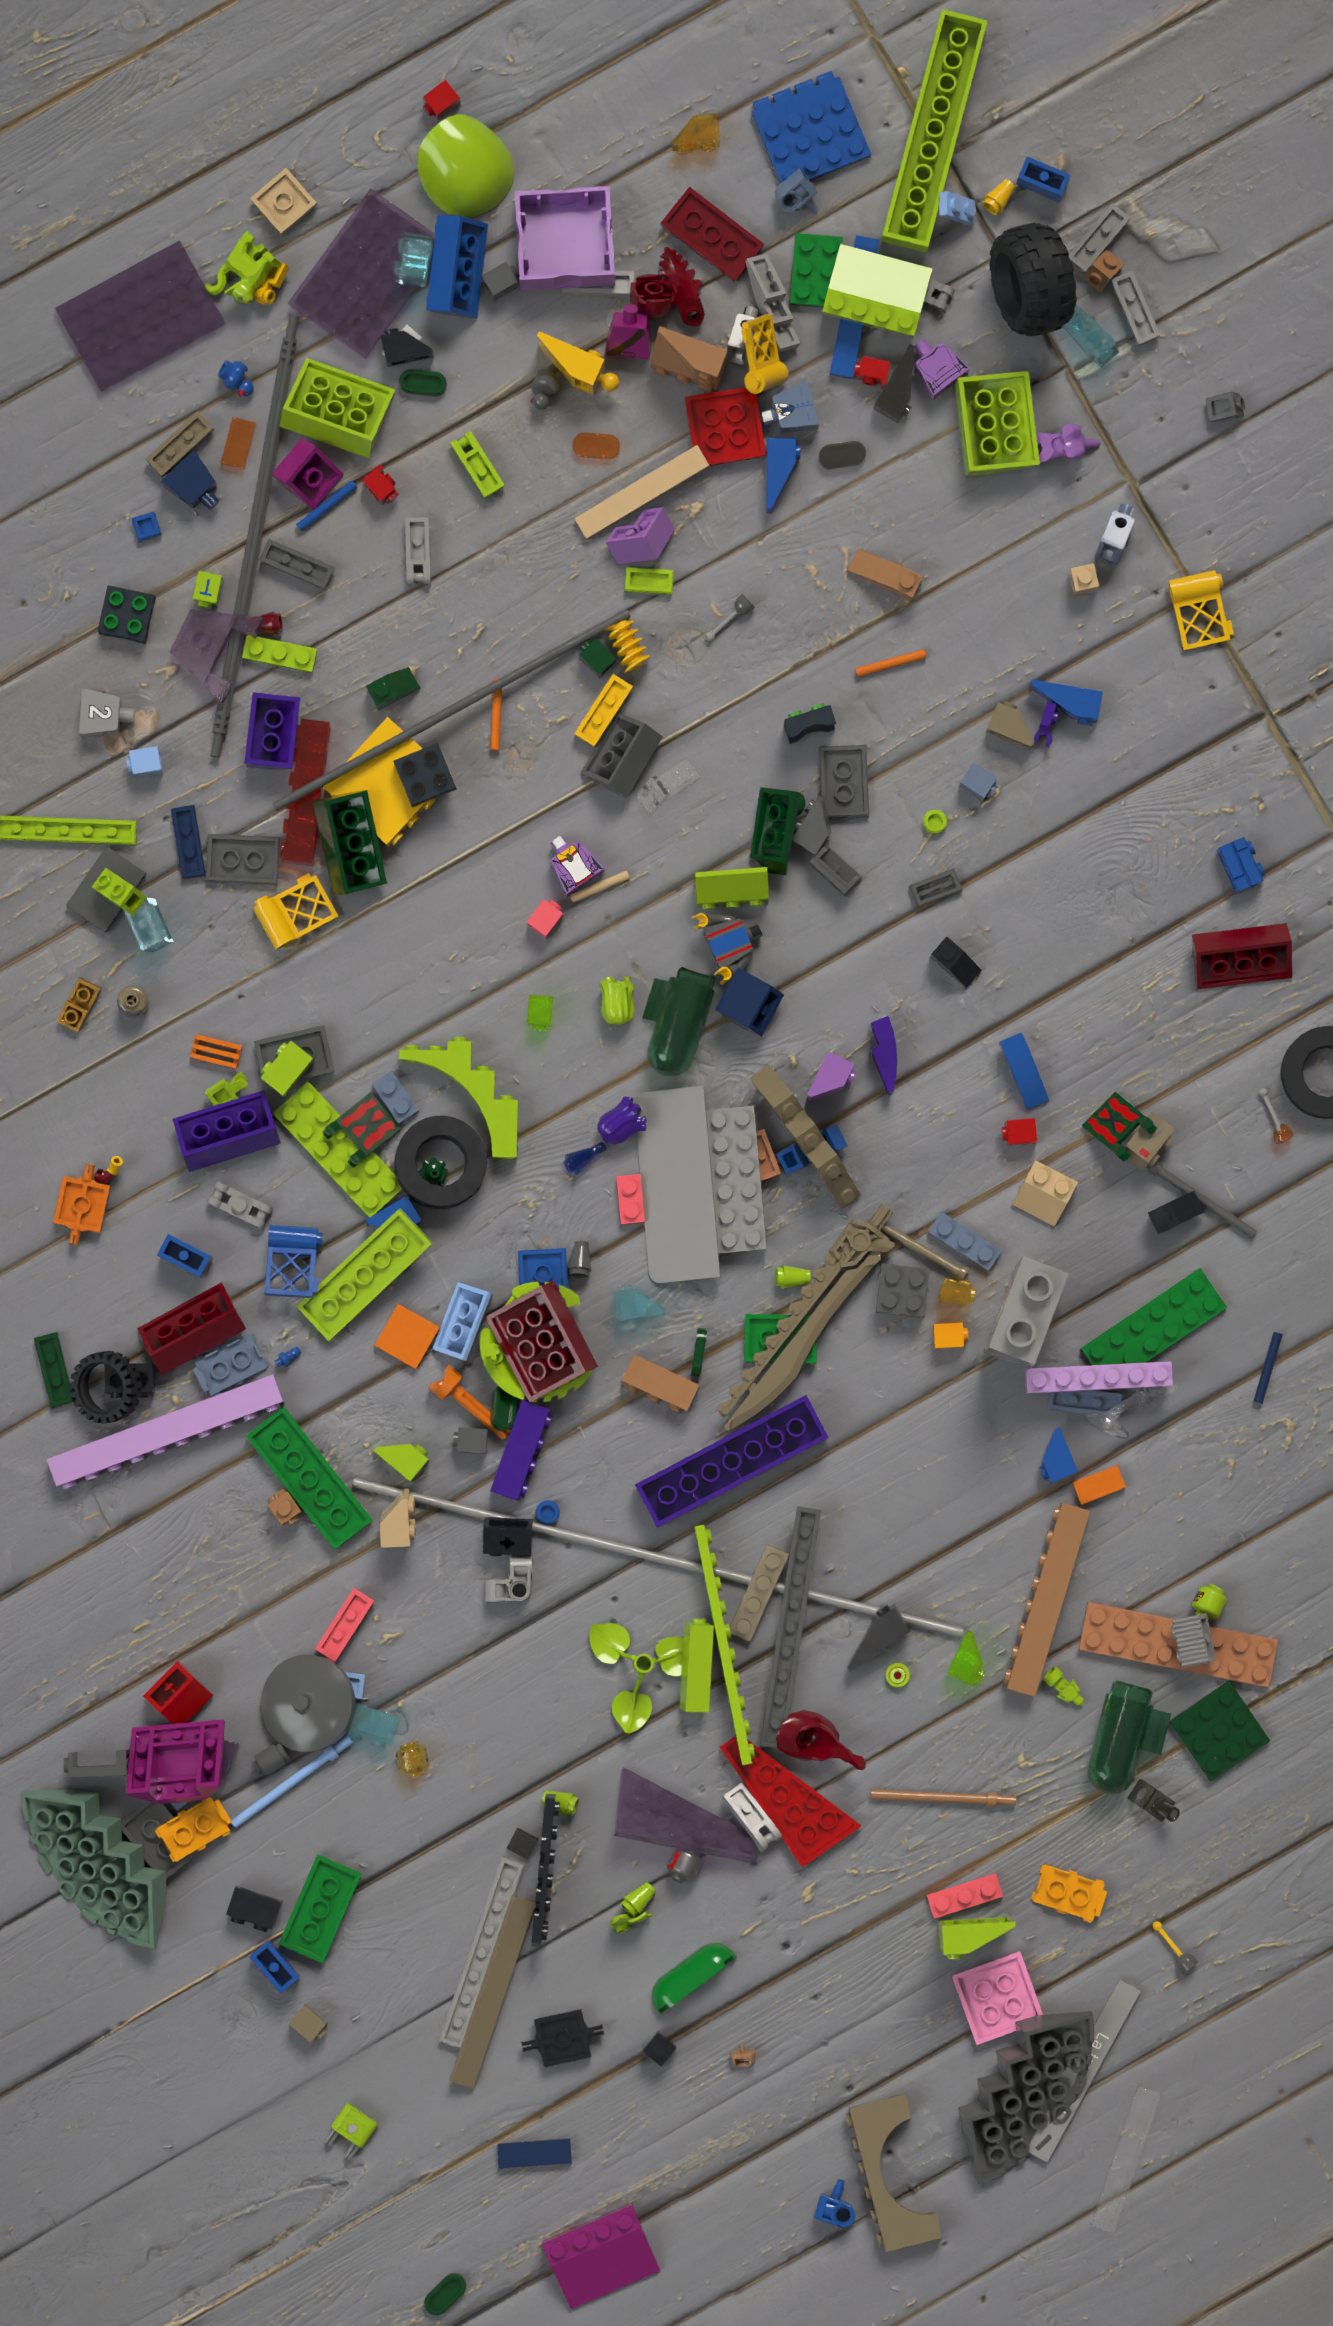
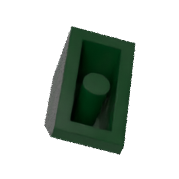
M407 667L377 679L366 685V688L378 711L419 690L420 686L410 668Z

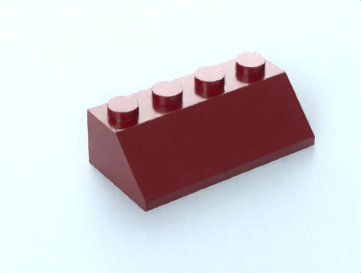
M1287 923L1192 934V954L1197 990L1292 978V940Z
M221 1282L137 1329L151 1359L161 1375L205 1351L216 1347L227 1339L238 1335L246 1330V1327Z

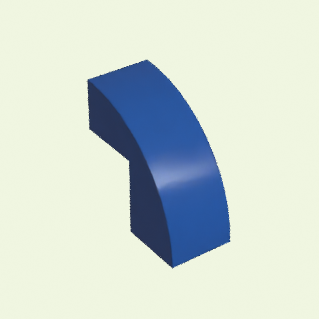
M838 1125L820 1132L835 1153L848 1146ZM797 1143L777 1153L787 1175L811 1165Z

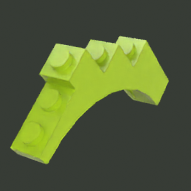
M453 1037V1041H447V1050H443V1046H429L428 1050H419V1046L405 1045V1049H399L400 1061L419 1063L437 1069L453 1078L466 1089L479 1105L487 1121L491 1136L493 1159H517L519 1101L514 1100V1096L500 1095L499 1100L495 1099V1071H490L489 1066H476V1070H472V1042L467 1041V1037Z

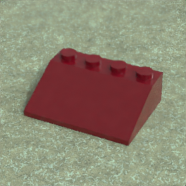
M554 1281L536 1288L486 1316L529 1403L598 1367Z

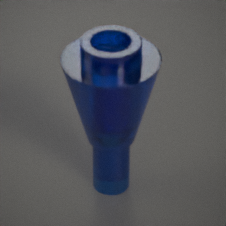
M601 1141L591 1148L565 1154L566 1160L563 1161L565 1168L569 1173L573 1172L575 1175H578L596 1155L606 1150L605 1144Z

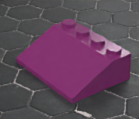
M629 2203L542 2241V2246L570 2309L661 2271L633 2203Z

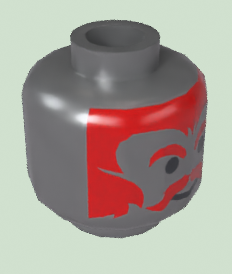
M684 1846L683 1849L677 1848L667 1864V1869L672 1873L670 1877L681 1884L685 1880L689 1882L694 1881L703 1864L700 1859L701 1854L687 1846Z

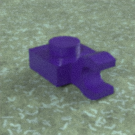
M1047 702L1039 730L1034 736V743L1038 742L1040 736H1046L1048 740L1046 746L1049 747L1051 745L1052 734L1049 732V727L1056 724L1059 712L1055 711L1057 704Z

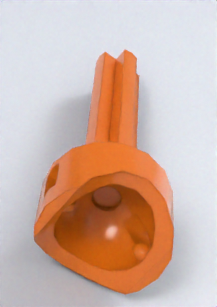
M448 1364L445 1368L444 1379L432 1382L428 1389L440 1400L451 1395L454 1400L501 1440L505 1439L512 1429L501 1432L492 1426L490 1422L491 1411L463 1387L459 1386V1381L463 1375Z

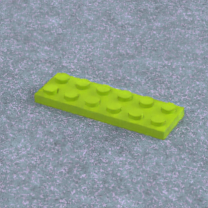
M309 1081L273 1113L369 1218L377 1214L403 1190L396 1175L374 1151L353 1168L349 1165L348 1160L359 1149L341 1129L330 1139L323 1135L322 1132L326 1126L339 1118L340 1115Z
M399 1208L319 1284L318 1294L313 1293V1298H304L296 1307L330 1341L422 1255L433 1242Z

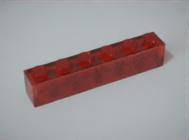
M301 718V724L297 725L296 739L299 740L298 748L294 750L293 762H296L295 771H290L289 786H293L292 792L325 775L331 731L330 722ZM323 787L286 806V809L290 810L289 818L284 819L283 833H287L286 842H281L280 856L284 857L283 861L285 863L313 866L318 833V823L313 801L322 799Z

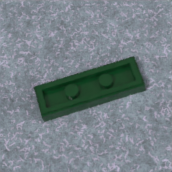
M58 1332L34 1338L51 1408L73 1403L75 1400L70 1395L72 1388H70V1380Z

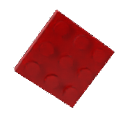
M746 387L685 397L692 447L698 445L709 466L767 456L757 394H753Z

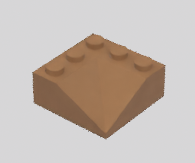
M659 326L650 361V368L654 369L653 372L663 377H666L667 374L674 376L676 381L685 385H689V382L696 384L698 389L711 393L712 390L717 392L727 366V350Z

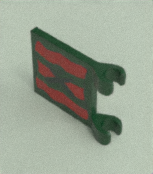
M370 1092L339 1118L326 1126L322 1133L327 1139H330L341 1129L359 1149L348 1160L349 1165L355 1168L368 1155L401 1130L402 1127Z
M1116 1092L1082 1124L1085 1130L1110 1149L1123 1162L1130 1157V1154L1121 1143L1139 1125L1149 1134H1153L1157 1130L1151 1119L1143 1115Z

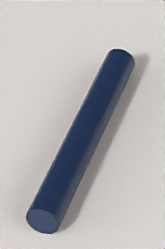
M1273 1332L1254 1402L1263 1404L1283 1334Z

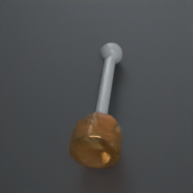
M1260 1088L1258 1093L1263 1097L1276 1125L1273 1130V1138L1276 1144L1291 1139L1294 1135L1289 1126L1280 1124L1267 1096L1268 1090Z

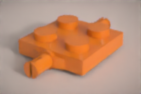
M85 1163L83 1177L71 1178L63 1176L53 1223L72 1229L69 1244L74 1242V1245H79L81 1232L92 1231L101 1233L111 1186L92 1180L95 1165Z

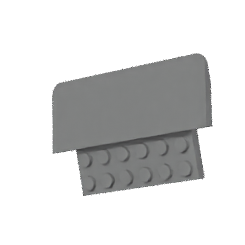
M704 1086L659 1090L639 1094L634 1104H638L641 1108L637 1116H640V1118L645 1116L647 1120L646 1131L637 1132L650 1278L656 1283L720 1278L719 1254L767 1250L755 1106L706 1110Z

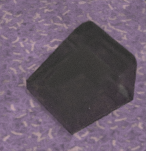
M517 1827L506 1849L528 1860L539 1838Z

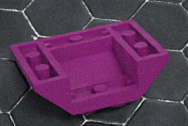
M224 1719L132 1728L126 1789L127 1796L157 1804L207 1799L220 1788L225 1730Z

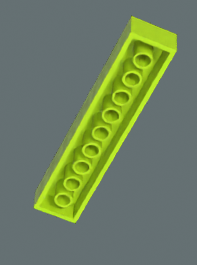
M945 9L941 10L881 242L923 253L928 252L939 210L940 192H943L986 32L987 20Z

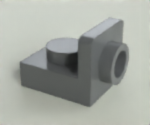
M1228 392L1205 398L1210 422H1217L1232 417H1244L1245 402L1239 393Z

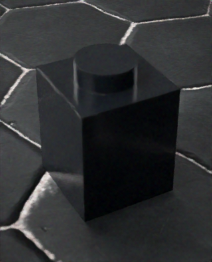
M657 2031L642 2049V2052L662 2067L677 2046Z

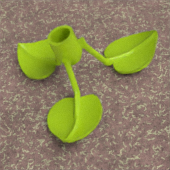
M614 1623L592 1624L589 1631V1641L597 1659L606 1664H614L621 1655L633 1661V1670L638 1674L633 1693L629 1691L620 1692L614 1698L611 1707L614 1719L627 1734L633 1733L647 1722L652 1712L650 1697L646 1694H638L643 1675L648 1674L654 1664L661 1662V1669L665 1674L673 1677L681 1676L683 1638L666 1637L659 1641L655 1647L658 1659H652L648 1654H640L636 1657L635 1655L623 1652L630 1645L629 1633L624 1627Z

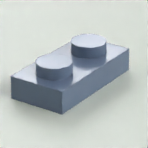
M393 1071L372 1083L398 1124L419 1111Z

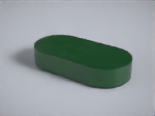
M408 369L399 378L400 387L407 394L437 397L442 395L447 388L446 379L439 372Z
M698 1328L691 1371L693 1376L701 1375L707 1330L704 1328Z
M499 1386L492 1394L490 1422L496 1430L504 1432L509 1430L514 1424L518 1398L510 1395Z
M450 2273L445 2276L426 2295L424 2306L427 2312L432 2315H441L458 2300L466 2290V2280L458 2273Z

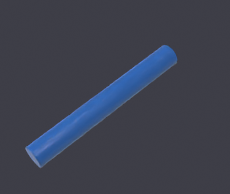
M351 480L299 521L296 526L302 532L358 487Z

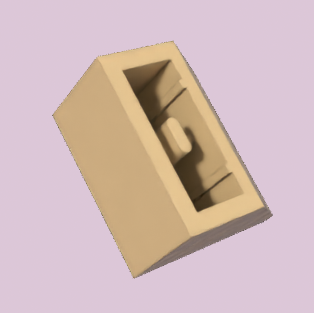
M404 1489L381 1514V1548L410 1546L411 1539H415L416 1521L411 1519V1515H414L415 1501L414 1495L410 1496L409 1489Z

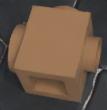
M284 1488L267 1499L268 1507L282 1526L285 1524L291 1526L301 1519L299 1514L303 1511L290 1492H286Z

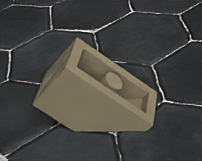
M1004 701L1001 704L998 702L986 732L1030 750L1033 740L1021 712L1016 710L1017 706Z

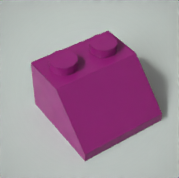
M301 438L272 472V475L287 490L314 510L343 476V473L315 445Z

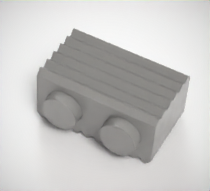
M1206 1613L1172 1621V1635L1174 1639H1177V1647L1179 1648L1177 1649V1659L1182 1663L1183 1668L1217 1661Z

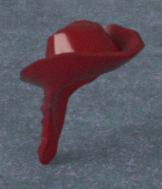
M801 1710L792 1713L784 1720L778 1730L776 1737L777 1747L787 1756L804 1761H824L830 1758L841 1759L858 1770L866 1768L864 1757L853 1754L850 1749L839 1742L840 1734L833 1723L817 1712Z

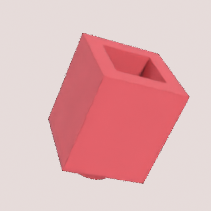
M543 899L528 919L527 925L547 939L563 917V913L560 911L562 907L553 900L547 902Z

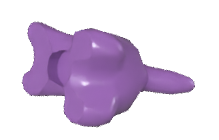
M1066 424L1062 427V432L1056 434H1036L1037 442L1039 443L1040 463L1059 457L1076 459L1084 455L1085 449L1100 445L1098 440L1085 439L1081 432V427L1077 424Z

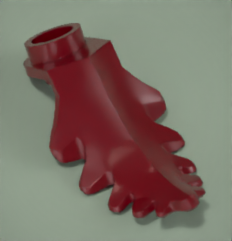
M665 247L664 253L660 255V258L664 260L659 262V266L664 269L659 270L658 274L666 277L664 281L669 282L670 279L677 286L676 304L682 321L688 326H698L702 323L705 316L698 295L702 281L699 279L692 280L695 270H685L688 261L684 260L681 262V254L676 255L677 251L675 249L671 250L669 247ZM696 311L693 316H689L691 312Z

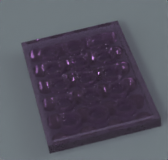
M370 188L289 300L288 305L366 359L380 340L381 335L385 333L430 271L435 233Z
M180 240L55 308L100 392L226 324Z

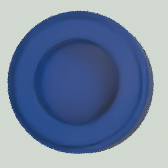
M543 1501L536 1508V1517L543 1524H553L559 1518V1507L553 1501Z

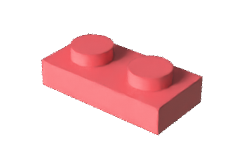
M641 1175L616 1176L621 1225L644 1223Z

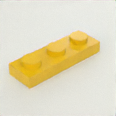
M613 674L574 735L595 748L629 696L633 686Z

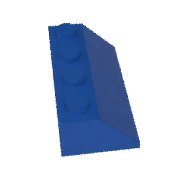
M437 215L426 310L439 314L477 319L488 231L487 223L463 216Z

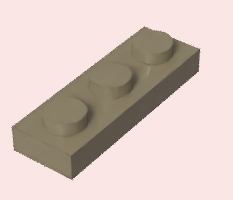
M197 411L145 460L163 478L214 431V427Z

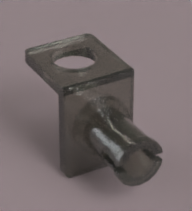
M1142 1779L1138 1780L1127 1797L1128 1800L1161 1822L1165 1818L1170 1822H1174L1180 1815V1810L1174 1806L1175 1802ZM1146 1788L1145 1796L1142 1799H1137L1138 1791Z

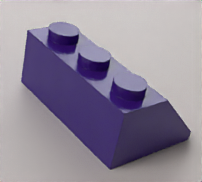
M253 692L244 762L246 767L267 770L292 769L300 697Z

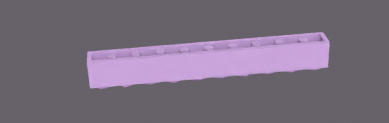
M272 1374L46 1460L56 1487L63 1486L65 1490L76 1486V1480L84 1477L86 1481L95 1479L100 1476V1471L108 1469L110 1473L123 1468L122 1463L131 1461V1464L145 1460L144 1455L153 1452L155 1456L168 1451L167 1446L176 1443L177 1447L190 1443L189 1438L196 1435L199 1438L213 1434L212 1429L220 1426L222 1430L236 1425L234 1422L236 1420L244 1418L246 1422L257 1418V1412L265 1409L267 1413L276 1411L281 1408L280 1404L284 1403V1399L275 1375Z

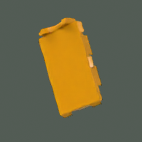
M208 1797L189 1810L185 1811L184 1809L177 1813L178 1816L155 1830L158 1837L162 1838L168 1848L171 1860L177 1862L196 1850L201 1851L206 1848V1844L218 1837H225L230 1834L228 1825L232 1821L219 1799L213 1801L211 1797Z
M1046 1864L1041 1866L1039 1873L1042 1874L1036 1892L1033 1891L1031 1897L1033 1902L1057 1909L1056 1912L1062 1914L1067 1912L1084 1918L1083 1921L1089 1923L1094 1920L1095 1916L1100 1917L1108 1892L1103 1890L1104 1881L1099 1879L1094 1881L1077 1875L1078 1872L1071 1870L1067 1872Z

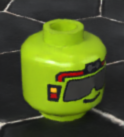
M1212 1584L1201 1586L1191 1603L1192 1608L1196 1611L1195 1615L1206 1613L1208 1620L1218 1619L1227 1604V1599L1224 1596L1225 1592Z

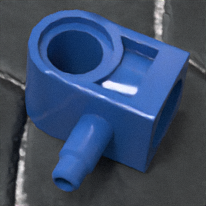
M837 2180L831 2196L821 2193L814 2213L815 2219L842 2228L853 2224L855 2220L854 2208L847 2201L841 2200L845 2184L844 2180ZM840 2208H846L849 2210L850 2216L842 2221L836 2217V2212Z

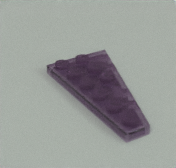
M624 1767L621 1770L614 1836L756 1863L758 1848L747 1831Z

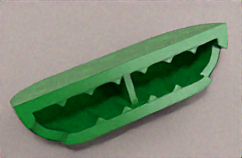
M706 1944L661 1976L654 1984L651 1994L652 2004L659 2015L662 2014L666 2009L671 2008L725 1968L728 1963L737 1958L735 1953L723 1944Z

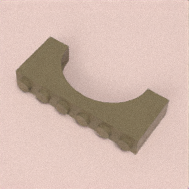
M901 2093L849 2107L850 2113L845 2115L848 2127H854L856 2137L852 2138L855 2152L860 2151L862 2161H858L861 2176L866 2175L868 2185H864L867 2200H873L874 2208L870 2209L874 2224L879 2223L881 2232L876 2233L879 2247H885L886 2252L943 2238L936 2211L924 2213L904 2207L889 2193L881 2176L880 2157L886 2138L897 2125L912 2118L906 2094Z

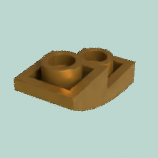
M81 977L78 978L57 1022L79 1032L101 991V987Z

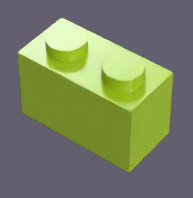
M291 1040L288 1044L284 1042L276 1051L277 1058L273 1063L270 1061L266 1063L261 1070L263 1075L260 1077L284 1098L315 1061Z

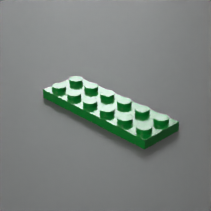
M1199 1268L1080 1349L1091 1365L1146 1363L1226 1309L1227 1306L1201 1268Z
M284 1406L246 1435L250 1443L334 1550L373 1521Z

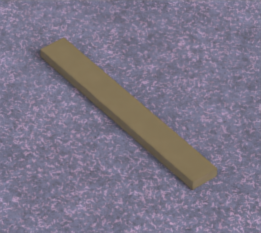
M514 1895L511 1896L449 2080L453 2083L471 2088L475 2086L536 1904L533 1901Z

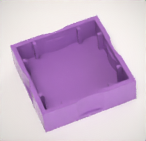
M610 186L581 187L565 191H515L521 291L616 285Z

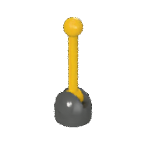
M1155 1921L1153 1923V1929L1159 1931L1179 1956L1177 1965L1180 1971L1185 1974L1198 1963L1197 1959L1189 1953L1182 1954L1162 1929L1161 1922Z

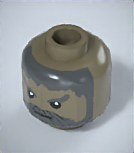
M134 985L127 986L118 994L117 1005L120 1011L127 1017L137 1018L148 1010L149 997L140 987Z

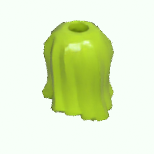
M606 977L605 980L599 983L602 994L601 1014L610 1025L627 1024L634 1015L633 991L635 987L630 982L631 977H624L622 982H615L614 978Z

